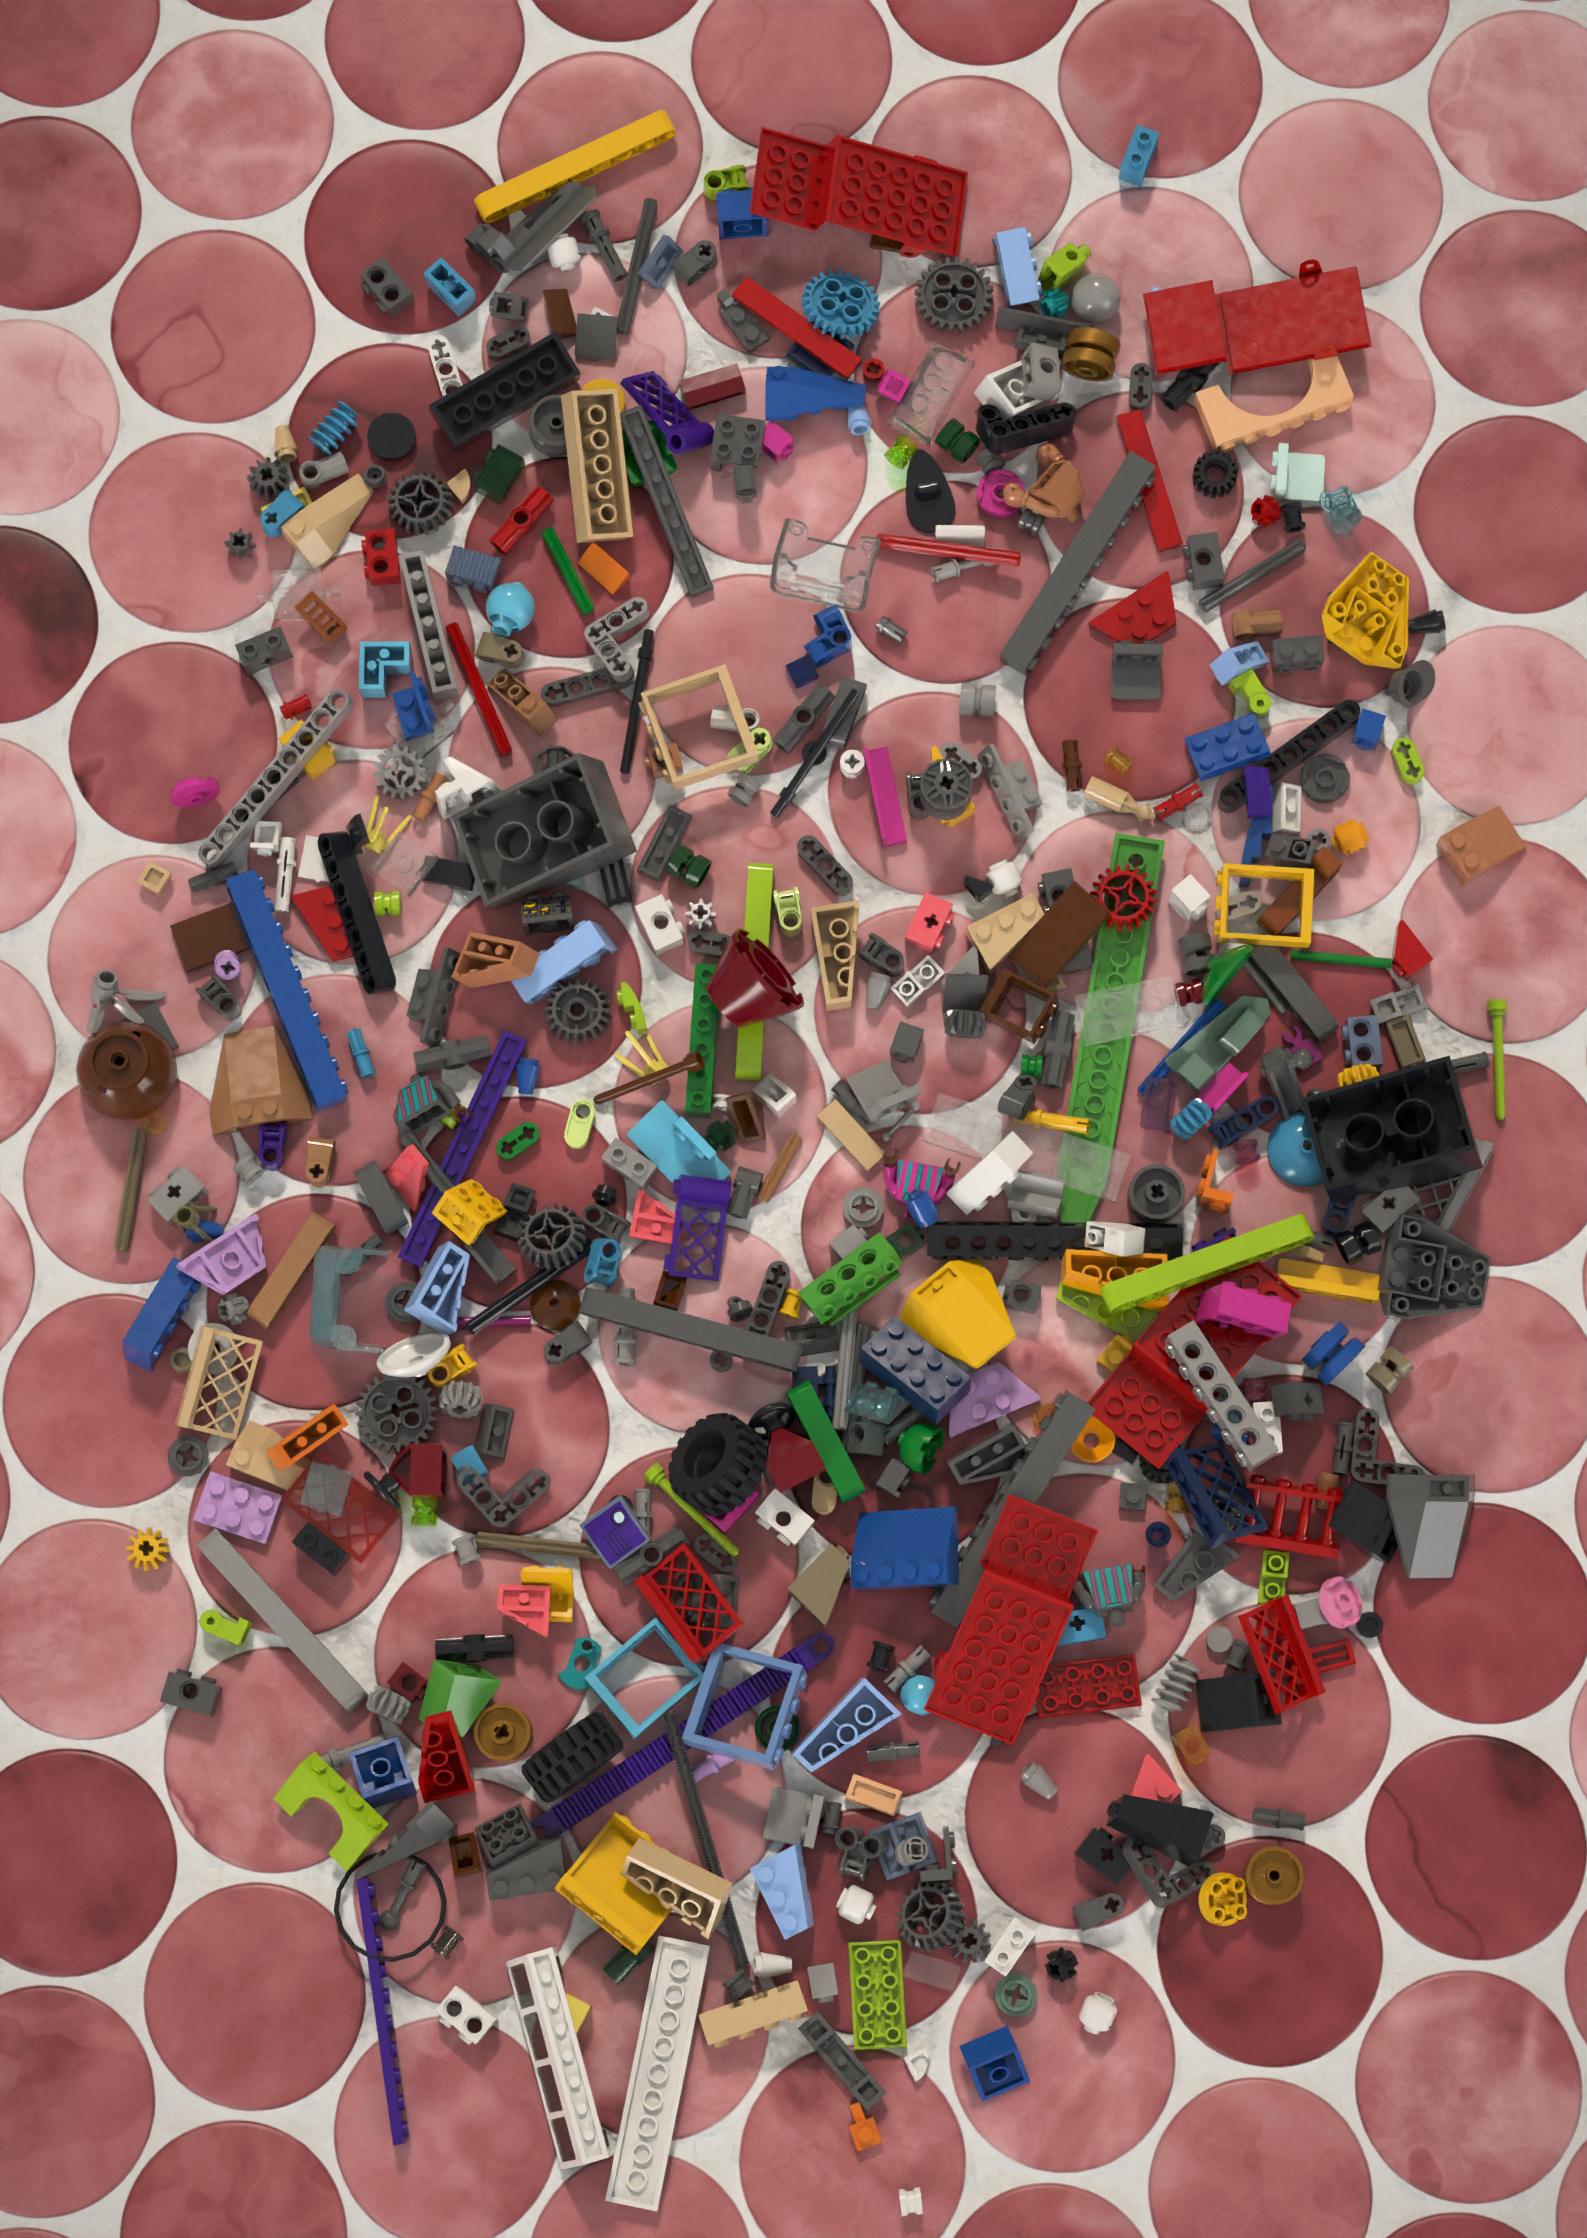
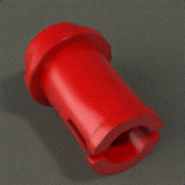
M307 694L288 703L282 702L283 705L279 707L285 720L289 718L293 720V716L313 708Z

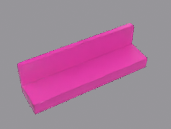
M867 745L863 746V756L882 848L907 843L888 747L868 750Z

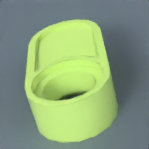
M586 1099L577 1100L573 1103L570 1110L564 1138L566 1144L572 1149L583 1148L587 1145L595 1118V1109L593 1104ZM582 1105L590 1109L589 1116L584 1119L576 1115L577 1108Z

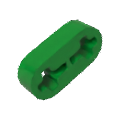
M532 1122L522 1123L498 1141L496 1150L499 1157L506 1161L514 1160L539 1141L540 1131ZM524 1129L529 1131L535 1130L533 1132V1139L530 1140L526 1137L522 1141L519 1140L525 1135ZM517 1142V1144L512 1147V1154L509 1155L508 1152L502 1153V1151L504 1150L503 1144L507 1143L508 1145H512L513 1143Z

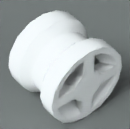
M853 749L843 753L840 759V770L845 777L854 779L862 775L865 768V760L862 753Z
M916 2187L912 2191L899 2189L901 2216H907L913 2212L917 2215L923 2214L920 2187Z

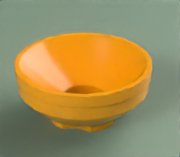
M1091 1416L1070 1449L1082 1461L1092 1463L1102 1461L1110 1455L1114 1448L1115 1433L1095 1416ZM1085 1435H1096L1099 1440L1098 1445L1095 1448L1086 1447L1083 1442Z

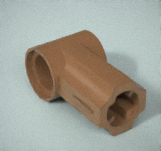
M1244 609L1232 613L1234 638L1236 640H1247L1261 634L1282 633V615L1280 610L1253 612V610Z

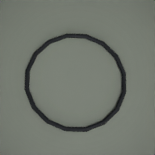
M375 1853L365 1856L346 1872L336 1891L334 1914L339 1932L353 1950L371 1959L396 1962L416 1956L434 1941L444 1924L447 1900L442 1881L431 1866L414 1855L408 1857L420 1860V1864L422 1862L425 1863L427 1871L437 1882L442 1900L439 1922L430 1938L413 1952L395 1957L372 1956L366 1953L364 1949L355 1945L343 1929L339 1904L341 1891L351 1873L368 1860H371L377 1854Z

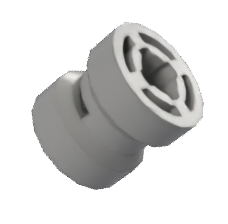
M741 772L736 778V785L729 789L727 795L738 804L748 807L752 801L753 793L758 792L761 784L753 777Z
M910 1837L897 1844L894 1852L895 1858L903 1866H912L925 1860L928 1855V1846L921 1837Z

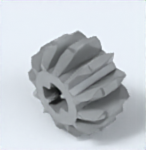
M451 1380V1383L444 1384L441 1390L439 1407L442 1408V1413L449 1414L450 1418L457 1417L461 1420V1418L471 1419L472 1416H478L483 1403L480 1387L473 1386L472 1382L465 1383L463 1380L460 1382Z
M381 1686L374 1687L366 1703V1708L369 1711L396 1724H402L411 1706L408 1699Z

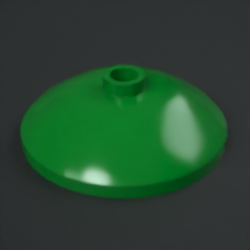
M1247 944L1232 948L1223 954L1221 958L1215 956L1207 965L1210 971L1204 980L1202 1001L1205 1006L1208 1007L1228 986L1249 959L1255 947Z

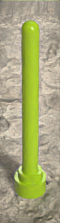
M1505 999L1487 1001V1012H1490L1493 1025L1495 1116L1498 1120H1503L1506 1116L1502 1018L1507 1011V1000Z
M658 1463L653 1464L643 1475V1478L649 1484L659 1485L725 1551L733 1557L737 1556L739 1549L701 1512L679 1498L672 1490L670 1482L665 1478L667 1476L664 1473L665 1469Z

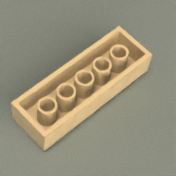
M617 389L579 390L561 395L577 543L619 541L633 537L618 391Z

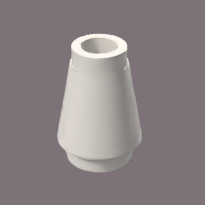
M760 1952V1955H754L753 1957L754 1976H760L761 1979L792 1972L791 1957Z

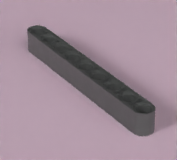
M589 1287L585 1288L579 1308V1313L588 1317L794 1373L797 1371L803 1350L802 1346Z

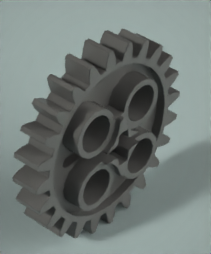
M956 256L955 262H951L950 258L946 257L945 264H942L938 259L937 267L935 268L929 264V273L922 271L921 278L923 280H917L919 288L915 289V296H917L915 305H921L918 308V313H925L923 317L924 322L932 320L931 328H934L937 324L940 325L941 333L945 327L949 328V334L951 335L954 328H957L959 334H962L963 327L972 331V323L979 327V318L986 320V311H991L992 305L990 302H993L994 295L990 294L993 292V286L988 285L990 277L983 278L985 270L977 271L978 263L969 266L968 258L963 263H960L959 256ZM946 280L949 284L940 286L937 282ZM964 282H970L971 284H973V286L970 288H965L961 284ZM952 293L957 294L955 298L951 297ZM937 303H944L947 307L939 309L935 305ZM961 305H968L971 309L963 311L959 307Z
M383 1374L382 1381L373 1377L374 1386L365 1384L369 1392L359 1393L364 1398V1402H356V1405L362 1408V1411L356 1412L355 1415L363 1418V1420L357 1423V1426L366 1427L361 1434L363 1436L371 1435L368 1440L370 1444L377 1440L376 1448L378 1450L386 1445L387 1453H390L392 1448L396 1447L397 1453L400 1454L403 1446L407 1447L411 1443L420 1444V1438L429 1440L425 1432L435 1431L430 1422H438V1419L432 1416V1413L438 1412L439 1408L431 1406V1404L437 1401V1398L428 1397L433 1390L431 1387L423 1389L426 1384L425 1380L417 1384V1377L415 1376L410 1379L408 1377L394 1376L389 1378L388 1375ZM403 1390H410L412 1392V1397L407 1402L399 1400V1394ZM379 1398L387 1399L388 1404L383 1410L375 1409V1402ZM415 1403L419 1404L417 1408L401 1411L398 1418L392 1414L379 1421L375 1420L377 1416L393 1413L396 1406L400 1409H405ZM411 1414H418L420 1417L419 1423L415 1426L407 1425V1418ZM387 1422L395 1424V1430L391 1434H384L382 1432L383 1425Z

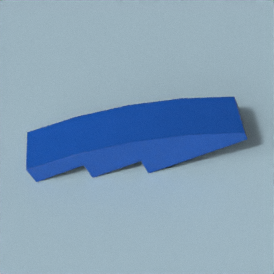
M1270 785L1271 802H1272V790H1273V785ZM1272 817L1252 818L1246 835L1240 864H1259L1262 840H1269L1272 834ZM1239 877V887L1249 888L1251 878Z

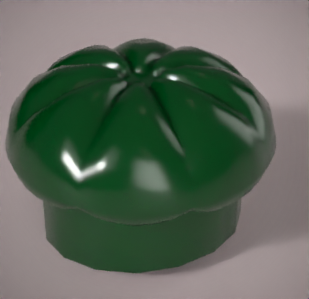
M771 1706L760 1713L755 1722L756 1739L766 1750L781 1706ZM794 1714L790 1722L792 1724L791 1734L788 1739L784 1740L782 1746L784 1752L791 1749L797 1743L801 1734L800 1720Z

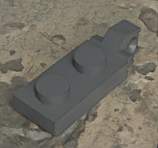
M725 289L716 294L718 296L717 300L722 305L719 308L722 319L749 354L769 341V336L745 306L732 299Z

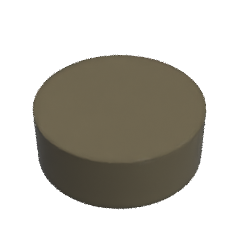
M177 1348L170 1355V1365L178 1373L186 1374L190 1371L192 1362L189 1358L188 1348Z

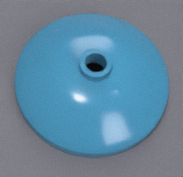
M1305 1112L1290 1114V1119L1287 1121L1284 1118L1280 1120L1269 1136L1267 1155L1270 1165L1280 1178L1292 1185L1312 1187L1322 1184L1323 1178ZM1309 1142L1312 1148L1310 1150L1304 1149L1303 1143Z

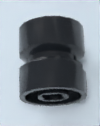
M1367 1220L1354 1226L1353 1232L1346 1230L1334 1237L1342 1258L1349 1266L1362 1260L1364 1254L1370 1256L1382 1249L1375 1230ZM1357 1238L1360 1239L1362 1246H1360Z

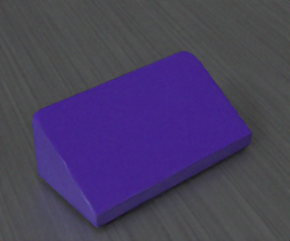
M1245 766L1243 776L1247 819L1273 817L1268 768Z

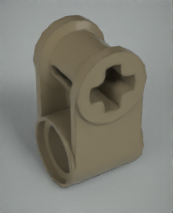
M482 633L475 654L476 658L510 668H518L523 665L525 655L518 642L493 633Z

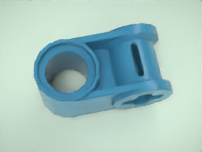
M284 490L261 514L260 519L264 533L269 537L280 536L282 534L280 527L305 508L306 505L289 490Z
M598 1237L592 1242L588 1263L584 1272L586 1283H601L608 1288L614 1285L621 1254V1247L617 1241ZM605 1244H608V1253L603 1255V1247Z

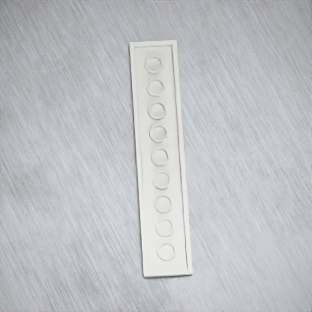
M658 1936L605 2201L658 2211L710 1951L709 1945Z

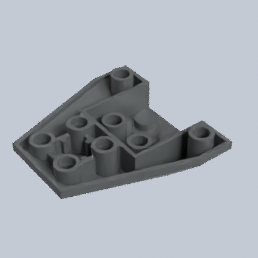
M1400 1214L1385 1239L1378 1284L1384 1315L1403 1319H1416L1483 1307L1490 1256L1425 1218Z
M1387 1474L1386 1500L1406 1578H1452L1475 1501V1475Z

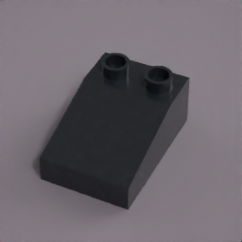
M1450 1055L1301 1098L1324 1186L1330 1200L1435 1182L1483 1168L1459 1080Z

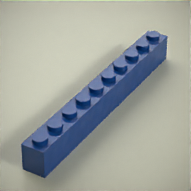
M253 869L227 878L225 883L226 890L316 1111L320 1112L344 1103L347 1097L346 1094L349 1093L347 1084L344 1079H339L337 1074L339 1070L338 1062L335 1056L331 1057L327 1048H330L329 1040L325 1033L321 1034L318 1027L321 1025L320 1018L316 1011L312 1012L309 1003L312 1000L308 989L302 988L300 969L297 965L293 966L291 947L289 943L284 944L281 936L284 934L280 921H275L272 913L275 912L271 899H266L263 890L266 887L262 876H257Z

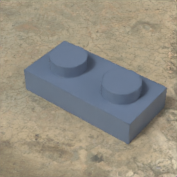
M662 235L637 274L652 289H659L672 269L673 262L680 257L683 250L668 235Z

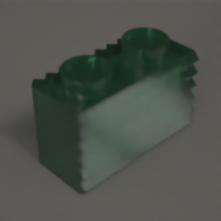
M498 444L495 450L491 449L485 459L487 463L482 470L478 469L475 473L473 485L477 493L500 505L524 468L525 461L523 457Z

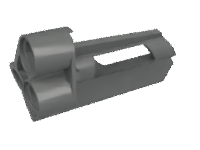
M567 182L506 235L502 232L499 233L488 223H479L464 240L476 254L490 263L497 271L501 273H507L509 270L525 271L599 197L595 185L584 187L578 182Z

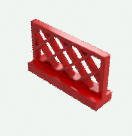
M686 1543L679 1546L646 1575H640L634 1580L693 1663L702 1664L708 1659L707 1655L745 1625ZM682 1553H685L689 1558L687 1570L676 1568L677 1558ZM662 1570L670 1571L668 1586L660 1585L655 1579V1576ZM675 1572L687 1573L685 1588L673 1587ZM692 1573L702 1576V1590L690 1588ZM673 1590L684 1591L682 1606L674 1605L671 1601ZM690 1592L701 1593L699 1608L688 1607ZM707 1594H714L717 1597L716 1610L705 1609ZM687 1610L699 1611L697 1626H689L686 1622ZM704 1612L716 1613L714 1628L702 1627ZM721 1614L730 1615L735 1624L727 1630L719 1629ZM702 1630L713 1631L712 1643L706 1648L700 1642Z
M1288 1594L1264 1602V1604L1238 1615L1275 1714L1282 1713L1312 1697L1326 1692ZM1266 1612L1269 1616L1270 1621L1265 1618ZM1249 1617L1257 1621L1256 1630L1252 1628ZM1264 1626L1270 1629L1268 1638L1262 1635ZM1276 1637L1279 1642V1645L1275 1643ZM1260 1642L1267 1645L1265 1654L1261 1652ZM1273 1650L1279 1653L1278 1663L1272 1660ZM1285 1661H1286V1663H1287V1666H1288L1289 1670H1287L1286 1668H1284V1666H1285ZM1270 1666L1276 1670L1275 1679L1270 1675ZM1283 1675L1289 1678L1287 1687L1281 1684ZM1295 1686H1296V1689H1297L1299 1695H1297L1296 1693H1294V1688H1295ZM1279 1691L1286 1695L1284 1705L1281 1704Z

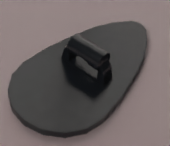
M919 449L914 452L907 470V515L910 522L918 530L926 533H935L937 525H950L955 516V502L947 480L937 462L925 450Z

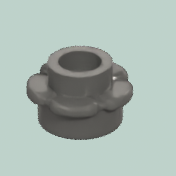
M370 465L363 474V480L371 488L383 486L387 481L385 476L386 470L379 465Z

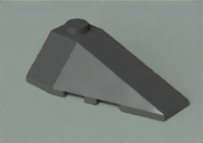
M431 1801L406 1824L408 1829L405 1832L401 1831L398 1835L394 1836L389 1841L388 1848L386 1850L382 1849L356 1875L360 1879L366 1878L426 1850L440 1841L446 1843L456 1833L453 1829L457 1825L436 1802Z

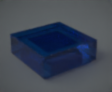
M808 655L785 665L796 689L818 679V674Z

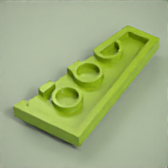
M1060 1280L1056 1300L1114 1332L1126 1335L1134 1343L1157 1317L1158 1311L1140 1306L1112 1314L1103 1296L1063 1285Z

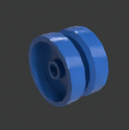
M1341 1321L1329 1332L1326 1331L1301 1359V1362L1309 1370L1315 1369L1322 1361L1326 1363L1317 1375V1378L1325 1386L1366 1347L1357 1337L1352 1338L1344 1346L1340 1344L1349 1335V1329Z

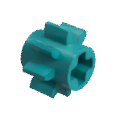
M1051 288L1043 292L1045 298L1040 301V307L1046 316L1061 318L1068 314L1066 309L1070 306V298L1064 290L1059 291V288Z

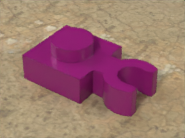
M1295 1025L1293 1031L1296 1033V1037L1290 1038L1284 1032L1282 1039L1286 1044L1292 1045L1293 1048L1289 1050L1292 1055L1299 1049H1306L1312 1054V1064L1306 1069H1299L1303 1073L1322 1061L1323 1056L1310 1037L1303 1041L1301 1038L1302 1031Z

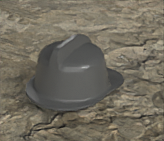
M1420 660L1406 669L1393 673L1385 694L1391 696L1395 702L1401 703L1405 708L1410 709L1425 699L1434 687L1435 670L1432 664L1426 660Z

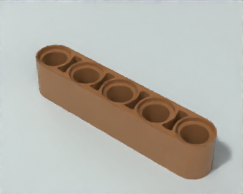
M315 1212L310 1215L248 1309L246 1316L267 1330L274 1325L333 1235L336 1225Z

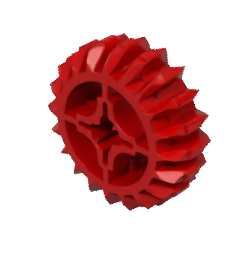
M1118 864L1115 865V873L1110 868H1106L1107 877L1099 874L1098 880L1101 883L1093 882L1092 887L1097 891H1090V895L1111 914L1107 919L1109 921L1107 928L1112 929L1113 925L1117 924L1118 932L1122 931V925H1126L1128 932L1132 931V923L1137 928H1141L1140 919L1147 923L1149 917L1146 913L1154 914L1155 909L1150 905H1157V899L1152 898V896L1157 894V890L1149 889L1154 885L1153 880L1145 882L1148 874L1144 872L1139 876V867H1135L1134 871L1130 872L1129 864L1125 865L1124 871H1121ZM1128 880L1122 887H1108V885L1115 881ZM1134 884L1141 889L1144 895V903L1138 901L1139 898L1133 895L1132 889ZM1128 889V902L1125 899V903L1122 902L1119 907L1120 897L1118 895L1120 894L1122 896V894H1125L1126 890ZM1103 893L1108 895V898L1115 903L1113 912H1110L1105 906ZM1125 909H1139V911L1132 915L1119 916Z

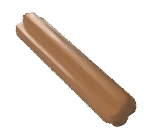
M793 1133L789 1135L757 1193L759 1200L765 1203L770 1201L802 1143L800 1136Z

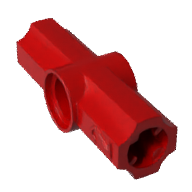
M537 486L520 506L515 507L511 511L507 521L489 540L490 543L501 554L507 555L523 535L531 532L533 524L554 502L553 498L543 488ZM520 517L528 519L524 524H517L516 520Z

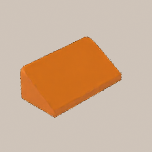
M595 542L588 547L577 563L613 596L630 579L629 572Z

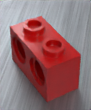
M394 528L365 532V540L361 541L362 553L367 555L368 564H364L365 579L369 578L372 586L401 583L397 537ZM379 542L385 543V547L381 550L373 548ZM379 566L388 567L384 573L376 572Z

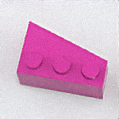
M1222 1282V1284L1200 1293L1195 1323L1204 1324L1205 1320L1220 1322L1219 1327L1227 1329L1228 1324L1244 1328L1243 1332L1276 1338L1287 1333L1292 1304L1284 1302L1283 1298L1279 1296L1261 1295L1260 1291L1256 1289H1241L1233 1282Z

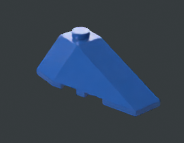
M792 366L767 367L765 381L766 421L798 419V415L811 412L812 415L820 414V410L832 407L835 410L865 404L866 385Z

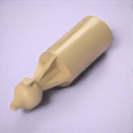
M1094 776L1091 777L1083 794L1084 797L1118 813L1136 812L1140 822L1148 818L1155 819L1156 817L1151 811L1149 803L1146 802L1145 805L1139 806L1128 792Z

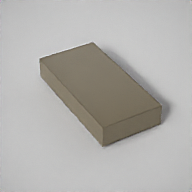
M1409 1014L1384 1023L1401 1069L1411 1067L1412 1064L1418 1065L1426 1062Z

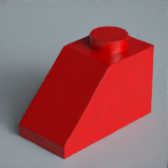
M1401 920L1395 928L1391 963L1393 964L1392 969L1399 978L1403 977L1407 982L1428 967L1433 961V957L1404 920Z

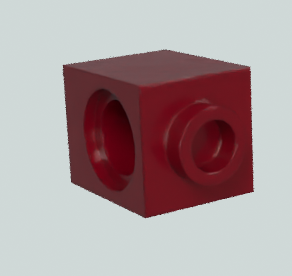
M402 1662L387 1683L414 1703L416 1700L421 1701L424 1698L428 1680ZM408 1677H415L417 1680V1686L412 1691H406L404 1688V1681Z

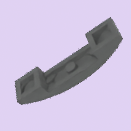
M818 2011L798 2028L866 2110L887 2093Z

